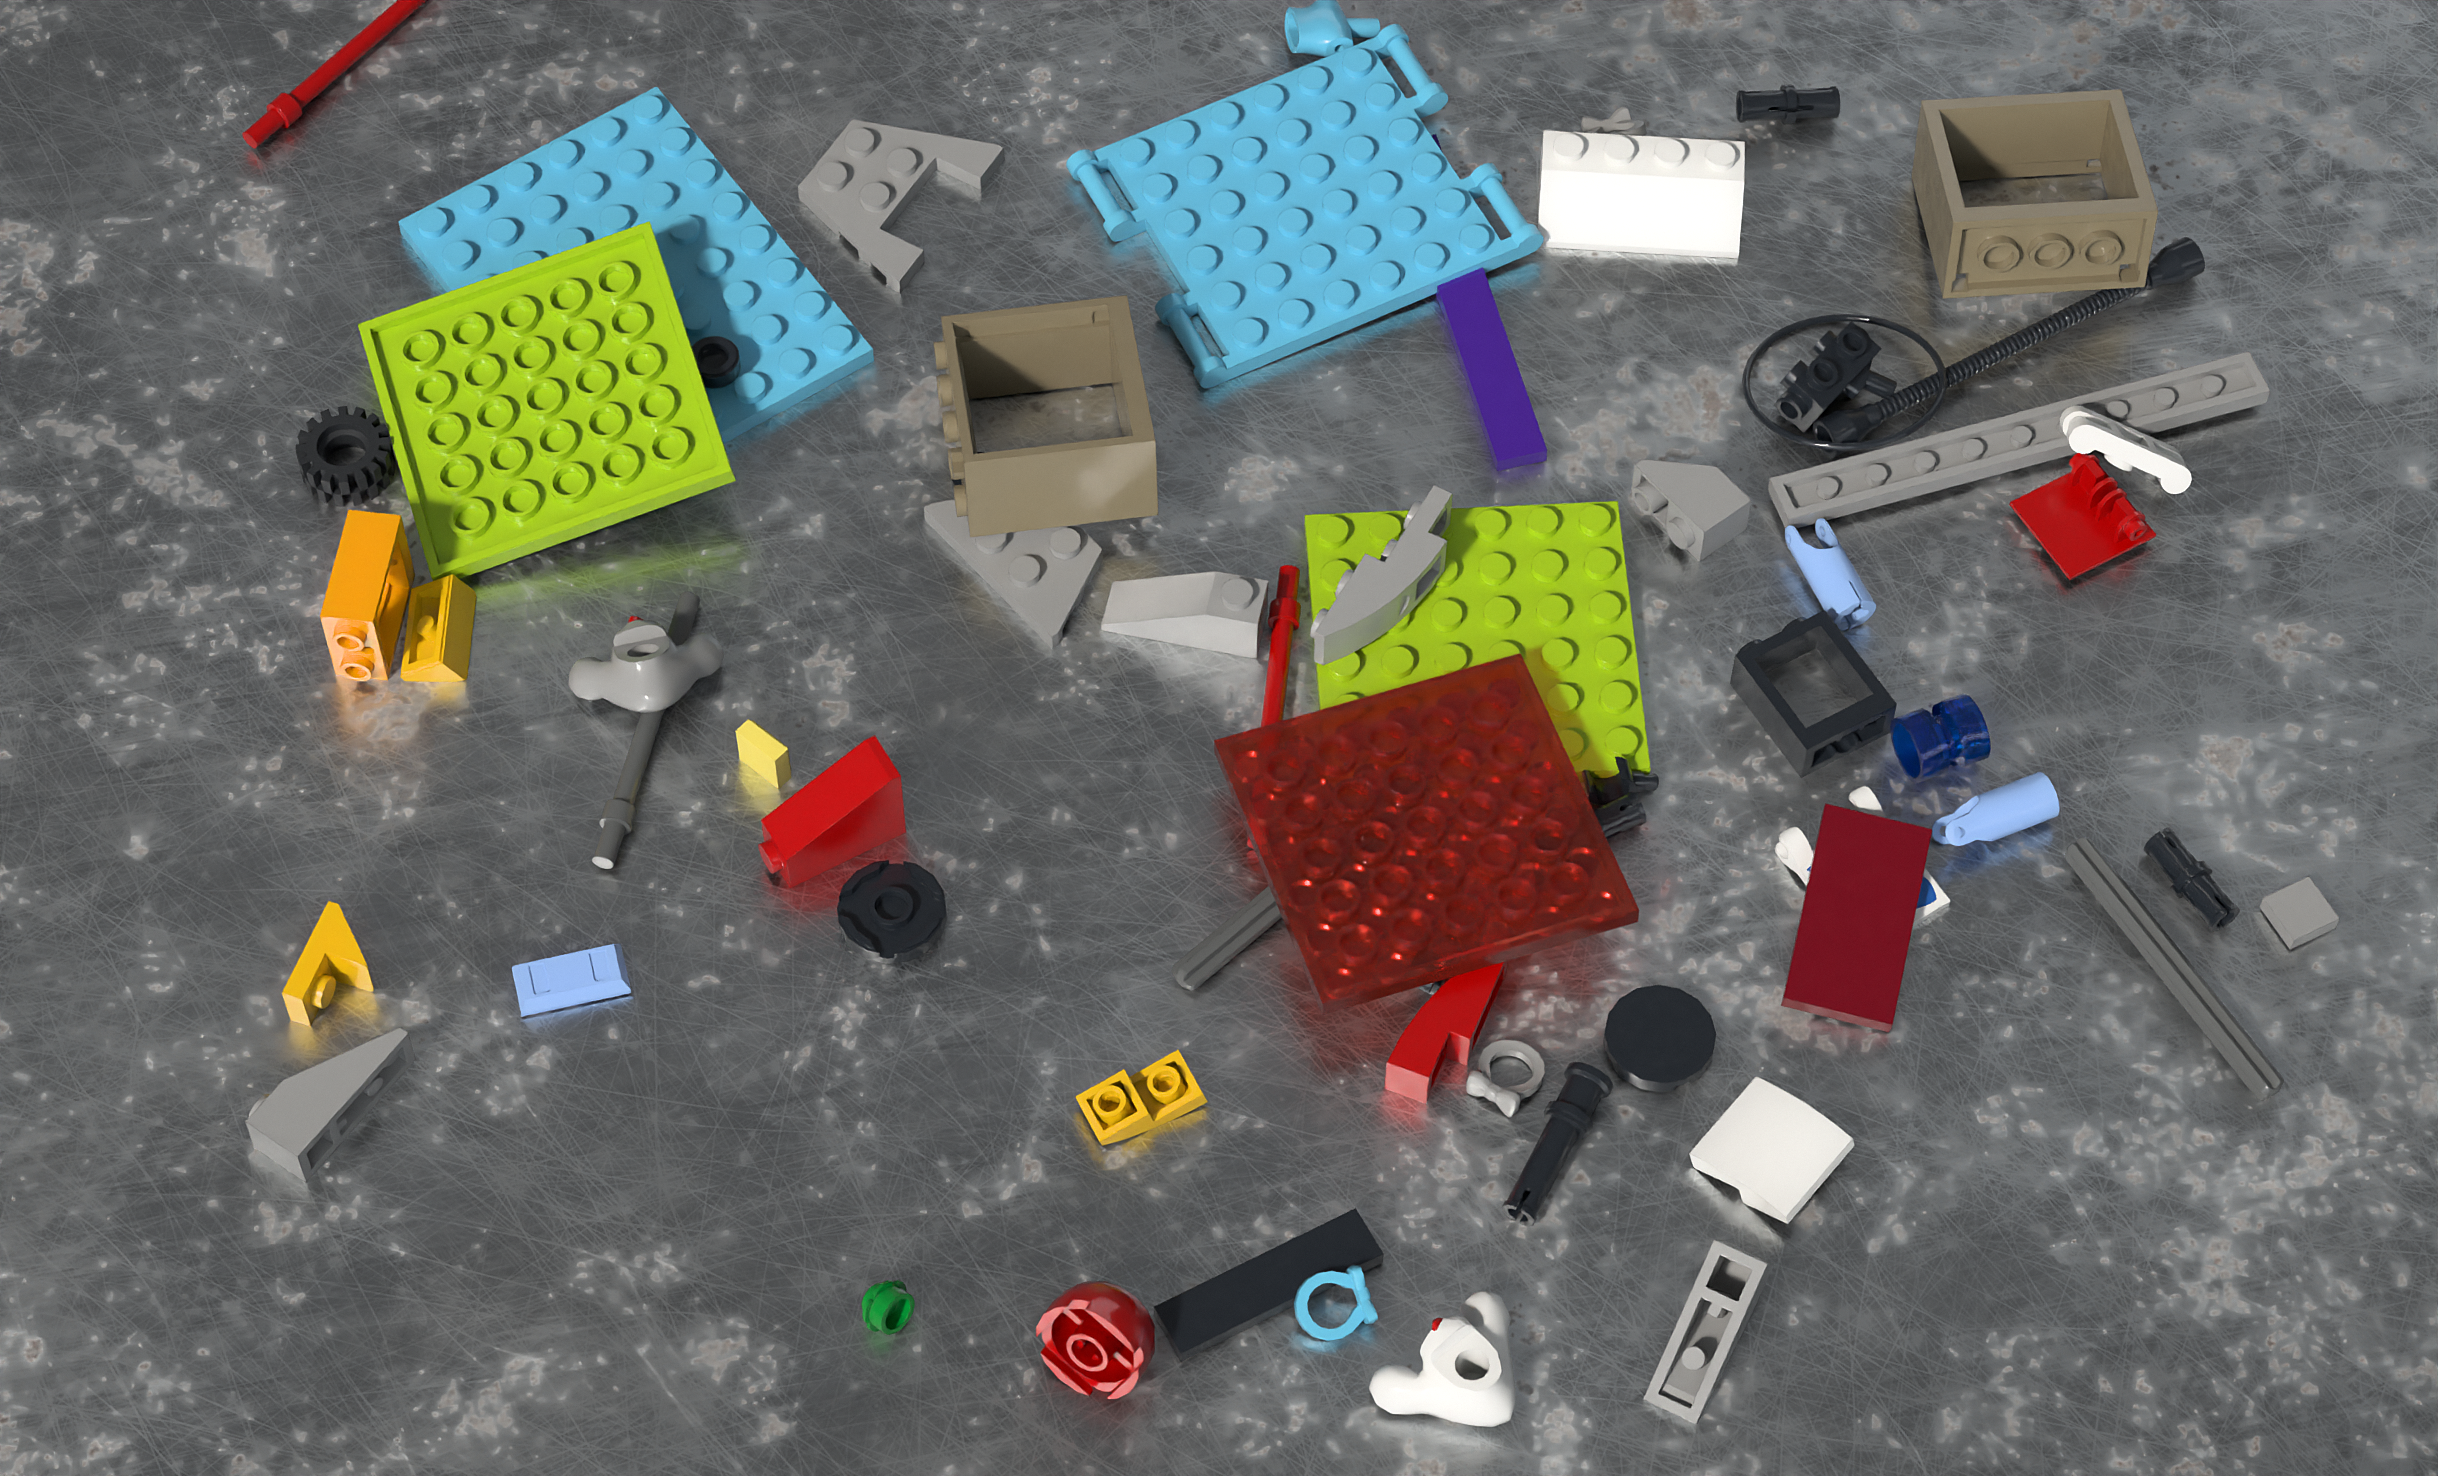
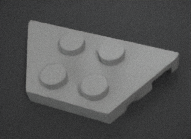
M954 499L931 503L924 507L925 521L1052 649L1059 645L1063 637L1062 629L1071 612H1076L1084 597L1086 584L1093 580L1103 561L1102 548L1079 525L970 537L967 516L957 517Z

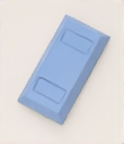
M621 943L512 966L522 1017L632 993Z

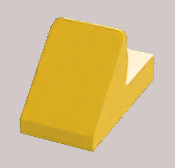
M328 901L282 991L290 1020L308 1026L312 1025L319 1009H325L330 1004L334 995L336 981L367 991H374L367 963L339 904Z

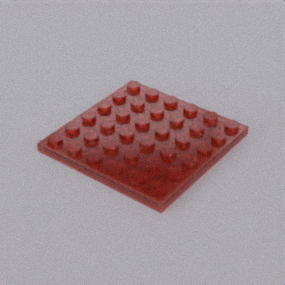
M1521 653L1214 740L1215 756L1322 1015L1638 922L1639 908Z

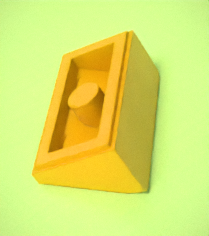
M454 574L411 588L400 678L404 681L459 682L467 679L477 597L475 591Z

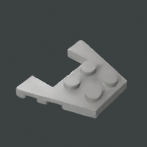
M852 119L798 186L799 200L839 238L844 236L858 250L859 257L870 268L875 266L886 277V283L894 291L901 293L925 263L924 250L887 231L936 170L982 190L1005 160L1004 147L993 143Z

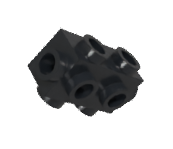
M1851 321L1838 335L1829 330L1809 351L1815 360L1809 366L1800 360L1780 382L1787 390L1780 396L1774 406L1783 418L1794 423L1804 433L1841 393L1854 399L1863 389L1885 399L1894 393L1897 382L1870 370L1873 358L1882 348L1870 338L1863 328Z

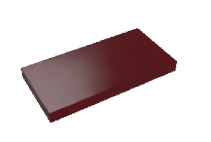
M1825 803L1781 1006L1890 1032L1899 997L1932 829Z

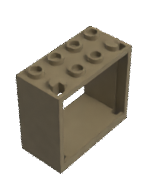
M2121 89L1921 100L1911 177L1943 299L2145 287L2158 207ZM2101 173L2108 200L1965 208L1958 181ZM2128 264L2129 268L2120 269V265ZM1956 274H1966L1965 278H1956Z
M1127 295L941 316L943 341L933 342L936 369H945L946 374L936 376L940 407L950 406V411L942 412L945 443L955 442L956 448L947 449L951 480L961 479L962 485L953 486L957 517L967 516L970 537L1158 515L1156 440ZM1112 383L1122 437L977 453L969 399Z

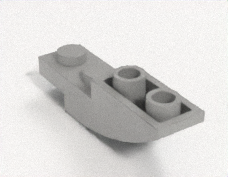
M1433 485L1423 503L1418 500L1413 503L1404 522L1405 531L1398 541L1391 539L1388 542L1380 560L1365 553L1354 571L1351 569L1345 571L1335 592V602L1329 610L1322 608L1312 624L1310 637L1315 639L1314 662L1326 665L1370 644L1409 614L1431 590L1445 570L1447 540L1441 537L1450 524L1453 493Z

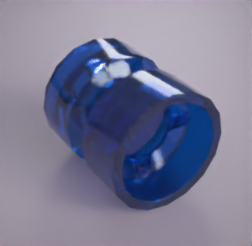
M1962 693L1933 705L1931 713L1921 708L1896 717L1891 721L1890 733L1895 755L1905 775L1916 784L1946 774L1950 765L1952 767L1957 765L1966 767L1985 760L1990 755L1991 743L1986 722L1976 702L1967 694Z

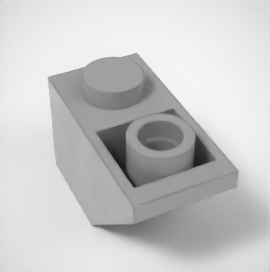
M1642 459L1634 465L1630 495H1632L1636 506L1644 514L1652 515L1667 530L1672 542L1680 549H1687L1699 562L1746 531L1752 500L1717 466Z

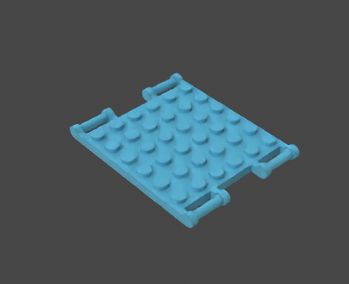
M1389 25L1381 30L1377 37L1095 151H1090L1089 149L1079 150L1067 160L1066 167L1074 180L1082 182L1105 220L1103 227L1110 239L1114 242H1119L1147 231L1185 292L1183 295L1171 293L1162 297L1155 305L1154 310L1164 325H1170L1195 366L1193 370L1194 376L1201 387L1211 388L1434 295L1437 293L1438 285L1482 267L1486 273L1535 252L1543 244L1544 238L1536 225L1528 224L1501 184L1503 177L1493 163L1483 164L1477 167L1470 176L1460 180L1420 120L1441 110L1448 102V95L1441 84L1431 80L1409 47V37L1401 25ZM1392 56L1417 94L1406 99L1381 60ZM1107 171L1111 173L1133 211L1129 212L1121 209L1100 174ZM1486 196L1510 232L1511 237L1500 240L1474 201L1475 199ZM1199 315L1224 355L1223 357L1212 356L1190 321V317Z

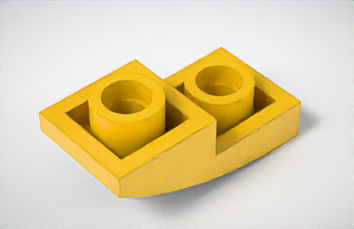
M1179 1050L1172 1052L1130 1077L1125 1069L1075 1096L1102 1146L1154 1129L1208 1102Z

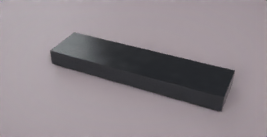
M1355 1208L1154 1306V1317L1182 1362L1294 1307L1297 1290L1312 1275L1327 1271L1346 1273L1347 1268L1351 1265H1359L1363 1272L1383 1263L1384 1253ZM1321 1284L1313 1290L1309 1299L1336 1286V1284Z

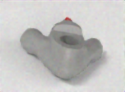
M631 616L628 623L617 631L614 636L610 660L601 661L595 657H585L577 660L569 673L568 685L571 691L579 698L589 701L606 699L622 708L641 713L658 712L676 703L688 692L697 679L709 676L721 667L724 651L719 641L707 633L693 634L688 637L683 645L676 646L660 623Z

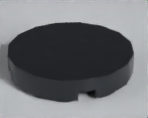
M889 860L873 862L857 870L842 886L839 895L837 913L840 933L852 950L871 961L885 964L909 962L927 953L941 938L947 921L944 890L933 874L916 863L903 861V865L897 863L889 864Z
M1653 985L1636 988L1619 998L1608 1014L1603 1045L1609 1059L1613 1062L1612 1067L1622 1079L1639 1089L1667 1092L1675 1090L1676 1086L1684 1085L1687 1082L1690 1085L1700 1079L1712 1061L1716 1031L1710 1013L1697 998L1679 988Z

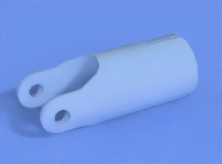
M1819 518L1815 524L1816 535L1824 549H1817L1805 543L1793 525L1787 526L1784 534L1789 550L1823 609L1840 631L1847 630L1848 628L1850 630L1866 622L1875 612L1876 604L1828 522L1824 518Z
M2034 773L1977 795L1958 807L1954 813L1939 818L1932 825V837L1937 843L1943 845L1951 843L1952 845L1961 846L1975 840L1993 842L2057 817L2060 808L2056 791L2044 773ZM1942 826L1946 827L1945 836H1942L1940 834V828Z

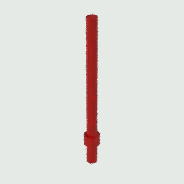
M397 0L289 94L283 92L267 105V113L242 133L246 143L256 149L280 127L286 129L302 116V108L428 0Z
M1293 565L1280 567L1276 599L1272 600L1269 606L1268 626L1272 629L1247 839L1248 847L1255 850H1264L1269 847L1293 631H1296L1300 624L1301 605L1297 602L1300 570Z

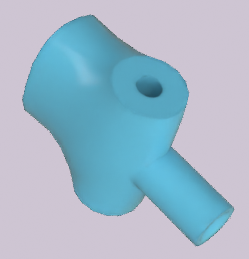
M1317 0L1306 7H1288L1285 15V35L1292 53L1327 57L1354 46L1353 38H1374L1380 33L1378 18H1347L1337 0Z

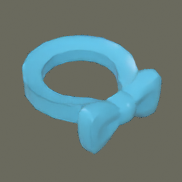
M1351 1265L1347 1268L1346 1273L1335 1271L1316 1273L1302 1283L1296 1293L1294 1309L1295 1317L1305 1332L1317 1339L1325 1341L1337 1340L1352 1333L1362 1321L1365 1324H1373L1378 1320L1376 1309L1370 1299V1291L1366 1287L1361 1266ZM1333 1283L1344 1288H1350L1356 1296L1357 1306L1352 1309L1346 1321L1337 1328L1327 1329L1320 1327L1313 1322L1309 1315L1307 1305L1309 1296L1321 1284Z

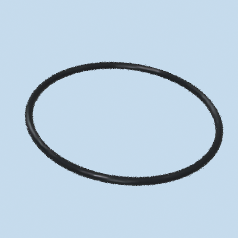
M1832 314L1795 322L1767 337L1757 346L1747 360L1743 371L1742 389L1752 413L1761 423L1776 434L1790 441L1813 448L1850 451L1887 445L1901 440L1923 427L1933 418L1943 403L1947 390V374L1942 359L1936 350L1924 338L1909 328L1873 316ZM1829 322H1862L1897 331L1923 347L1933 359L1939 373L1940 384L1937 397L1931 408L1918 421L1895 434L1875 440L1854 443L1819 441L1802 437L1783 429L1763 414L1755 403L1750 389V376L1753 366L1768 346L1779 338L1798 329Z

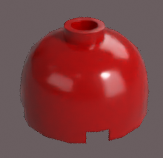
M1087 1281L1064 1291L1048 1307L1036 1327V1337L1042 1332V1339L1045 1343V1347L1040 1352L1045 1364L1059 1380L1077 1392L1088 1396L1093 1392L1092 1386L1103 1392H1111L1107 1399H1118L1130 1393L1142 1378L1155 1353V1325L1149 1311L1135 1295L1119 1285L1106 1281Z

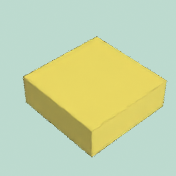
M748 719L736 730L739 759L779 790L792 778L788 747L754 720Z

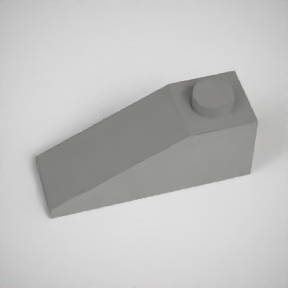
M1211 571L1112 582L1101 623V631L1257 659L1268 616L1269 580Z
M399 1027L282 1080L271 1094H264L254 1103L249 1112L248 1119L245 1121L254 1148L304 1182H307L414 1063L416 1058L409 1033Z
M1714 1239L1643 1400L1698 1424L1753 1314L1774 1263L1724 1240Z

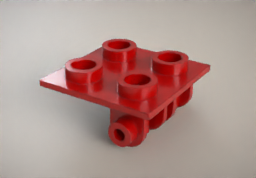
M2077 453L2070 459L2071 472L2011 501L2009 504L2069 580L2156 537V533L2145 521V515L2135 509L2127 499V493L2124 489L2118 488V482L2115 478L2109 477L2099 464L2100 460L2096 455H2088L2087 453Z

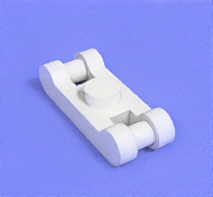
M2071 406L2061 414L2060 426L2075 452L2086 454L2094 450L2104 453L2107 461L2122 470L2132 471L2133 467L2157 476L2163 489L2171 494L2181 493L2190 486L2192 480L2191 473L2175 447L2082 406Z

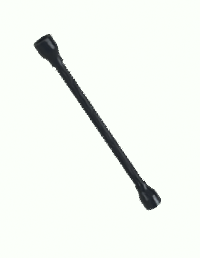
M2183 237L2162 248L2150 261L2145 287L2102 289L1946 367L1947 389L2065 331V329L2079 324L2081 321L2095 316L2097 313L2111 308L2113 305L2127 300L2129 297L2137 295L2139 292L2152 290L2160 285L2181 284L2201 274L2205 269V260L2199 246L2189 237ZM1936 372L1913 385H1909L1907 388L1902 389V391L1899 390L1891 396L1877 401L1875 404L1868 403L1856 409L1836 410L1816 420L1813 423L1815 439L1836 443L1861 442L1868 432L1879 427L1882 421L1938 394L1940 384L1939 373ZM1821 449L1830 458L1846 452Z

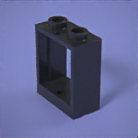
M1825 610L1809 618L1799 617L1787 624L1781 632L1763 641L1760 639L1753 640L1744 645L1735 654L1730 681L1731 686L1801 778L1891 732L1897 703ZM1817 648L1857 700V703L1806 728L1766 676V673Z

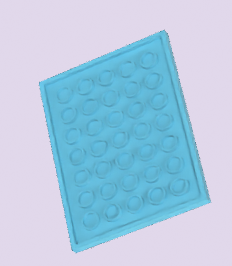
M657 86L398 221L402 236L446 293L650 221L691 345L693 346V344L705 337L719 336L732 341L739 351L741 369L735 381L722 388H706L724 444L874 362L873 348Z

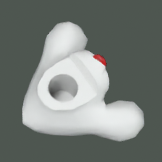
M1488 1290L1475 1292L1460 1306V1316L1455 1315L1447 1319H1434L1432 1321V1329L1421 1345L1420 1354L1423 1360V1370L1419 1374L1406 1366L1386 1364L1374 1372L1369 1390L1377 1406L1391 1414H1430L1452 1422L1473 1426L1494 1427L1507 1423L1514 1411L1516 1388L1509 1347L1511 1318L1501 1296Z

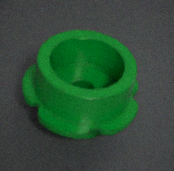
M886 1280L871 1286L865 1293L861 1304L863 1321L867 1323V1328L873 1332L880 1330L887 1335H892L900 1331L910 1320L915 1307L914 1298L907 1292L906 1285L900 1280L894 1282Z

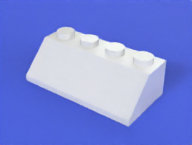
M1543 130L1537 228L1542 234L1544 241L1540 247L1738 259L1744 193L1745 142Z

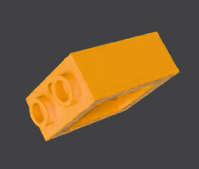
M348 510L320 613L336 675H343L356 681H366L369 679L388 681L415 578V571L401 515Z

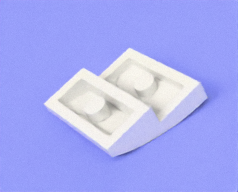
M1756 1076L1692 1149L1689 1155L1695 1169L1738 1188L1744 1204L1788 1224L1855 1145L1851 1136L1820 1112L1790 1093Z

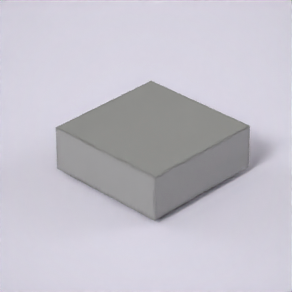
M2309 876L2263 897L2260 904L2261 910L2290 950L2336 929L2340 920Z

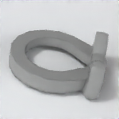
M1626 107L1618 108L1609 118L1599 120L1593 116H1584L1581 120V131L1584 133L1645 136L1647 134L1645 122L1632 120Z
M1503 1039L1492 1042L1483 1049L1479 1057L1477 1070L1469 1073L1466 1091L1472 1096L1485 1097L1489 1101L1495 1102L1506 1116L1511 1117L1517 1113L1521 1099L1527 1098L1539 1090L1545 1075L1544 1061L1539 1052L1530 1045L1518 1040ZM1514 1056L1522 1059L1529 1065L1532 1077L1524 1084L1501 1088L1491 1081L1490 1063L1497 1057Z

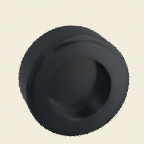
M710 336L700 339L693 344L692 348L705 388H722L735 381L740 373L741 364L739 351L732 341L724 337Z

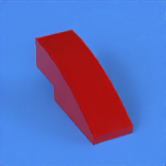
M1499 945L1469 963L1446 981L1420 1008L1402 1033L1387 1061L1384 1089L1426 1104L1446 1058L1468 1065L1507 975L1509 948Z

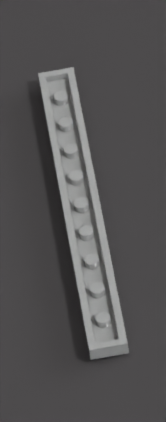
M2250 351L1772 477L1769 479L1768 492L1784 527L1793 525L1797 529L1815 524L1819 518H1824L1827 521L2077 454L2071 448L2067 436L2060 426L2061 414L2071 406L2085 407L2149 435L2267 403L2270 389Z

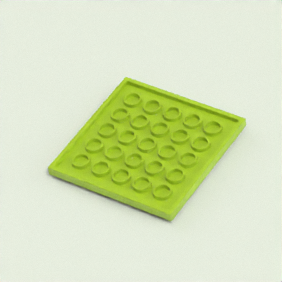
M650 221L358 324L433 581L452 574L461 579L736 481Z
M1618 501L1451 508L1450 524L1441 537L1447 540L1445 570L1426 596L1393 628L1370 644L1326 665L1315 662L1326 794L1382 792L1394 781L1405 780L1409 777L1417 783L1420 790L1584 783L1582 777L1583 770H1587L1593 778L1604 779L1618 774L1619 770L1615 757L1627 759L1632 771H1642L1644 774H1650V759ZM1409 510L1305 515L1304 531L1312 624L1322 608L1329 610L1335 602V592L1338 583L1347 569L1354 571L1365 553L1380 560L1388 542L1391 539L1397 541L1400 539L1405 531L1404 522Z

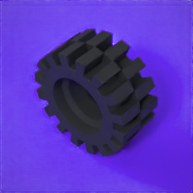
M347 406L338 407L339 415L332 417L329 409L320 412L322 422L318 423L313 417L306 422L308 432L300 430L297 436L299 444H296V455L303 482H306L307 490L312 495L317 493L319 500L326 504L331 496H333L335 506L345 507V498H352L353 505L356 506L363 504L361 498L363 494L367 493L371 500L379 496L377 485L386 490L390 484L389 475L394 476L395 457L388 429L384 423L380 424L377 415L371 413L367 418L365 409L359 407L355 408L353 415H349ZM356 447L365 450V455L361 459L349 465L337 466L326 462L328 456L342 448Z

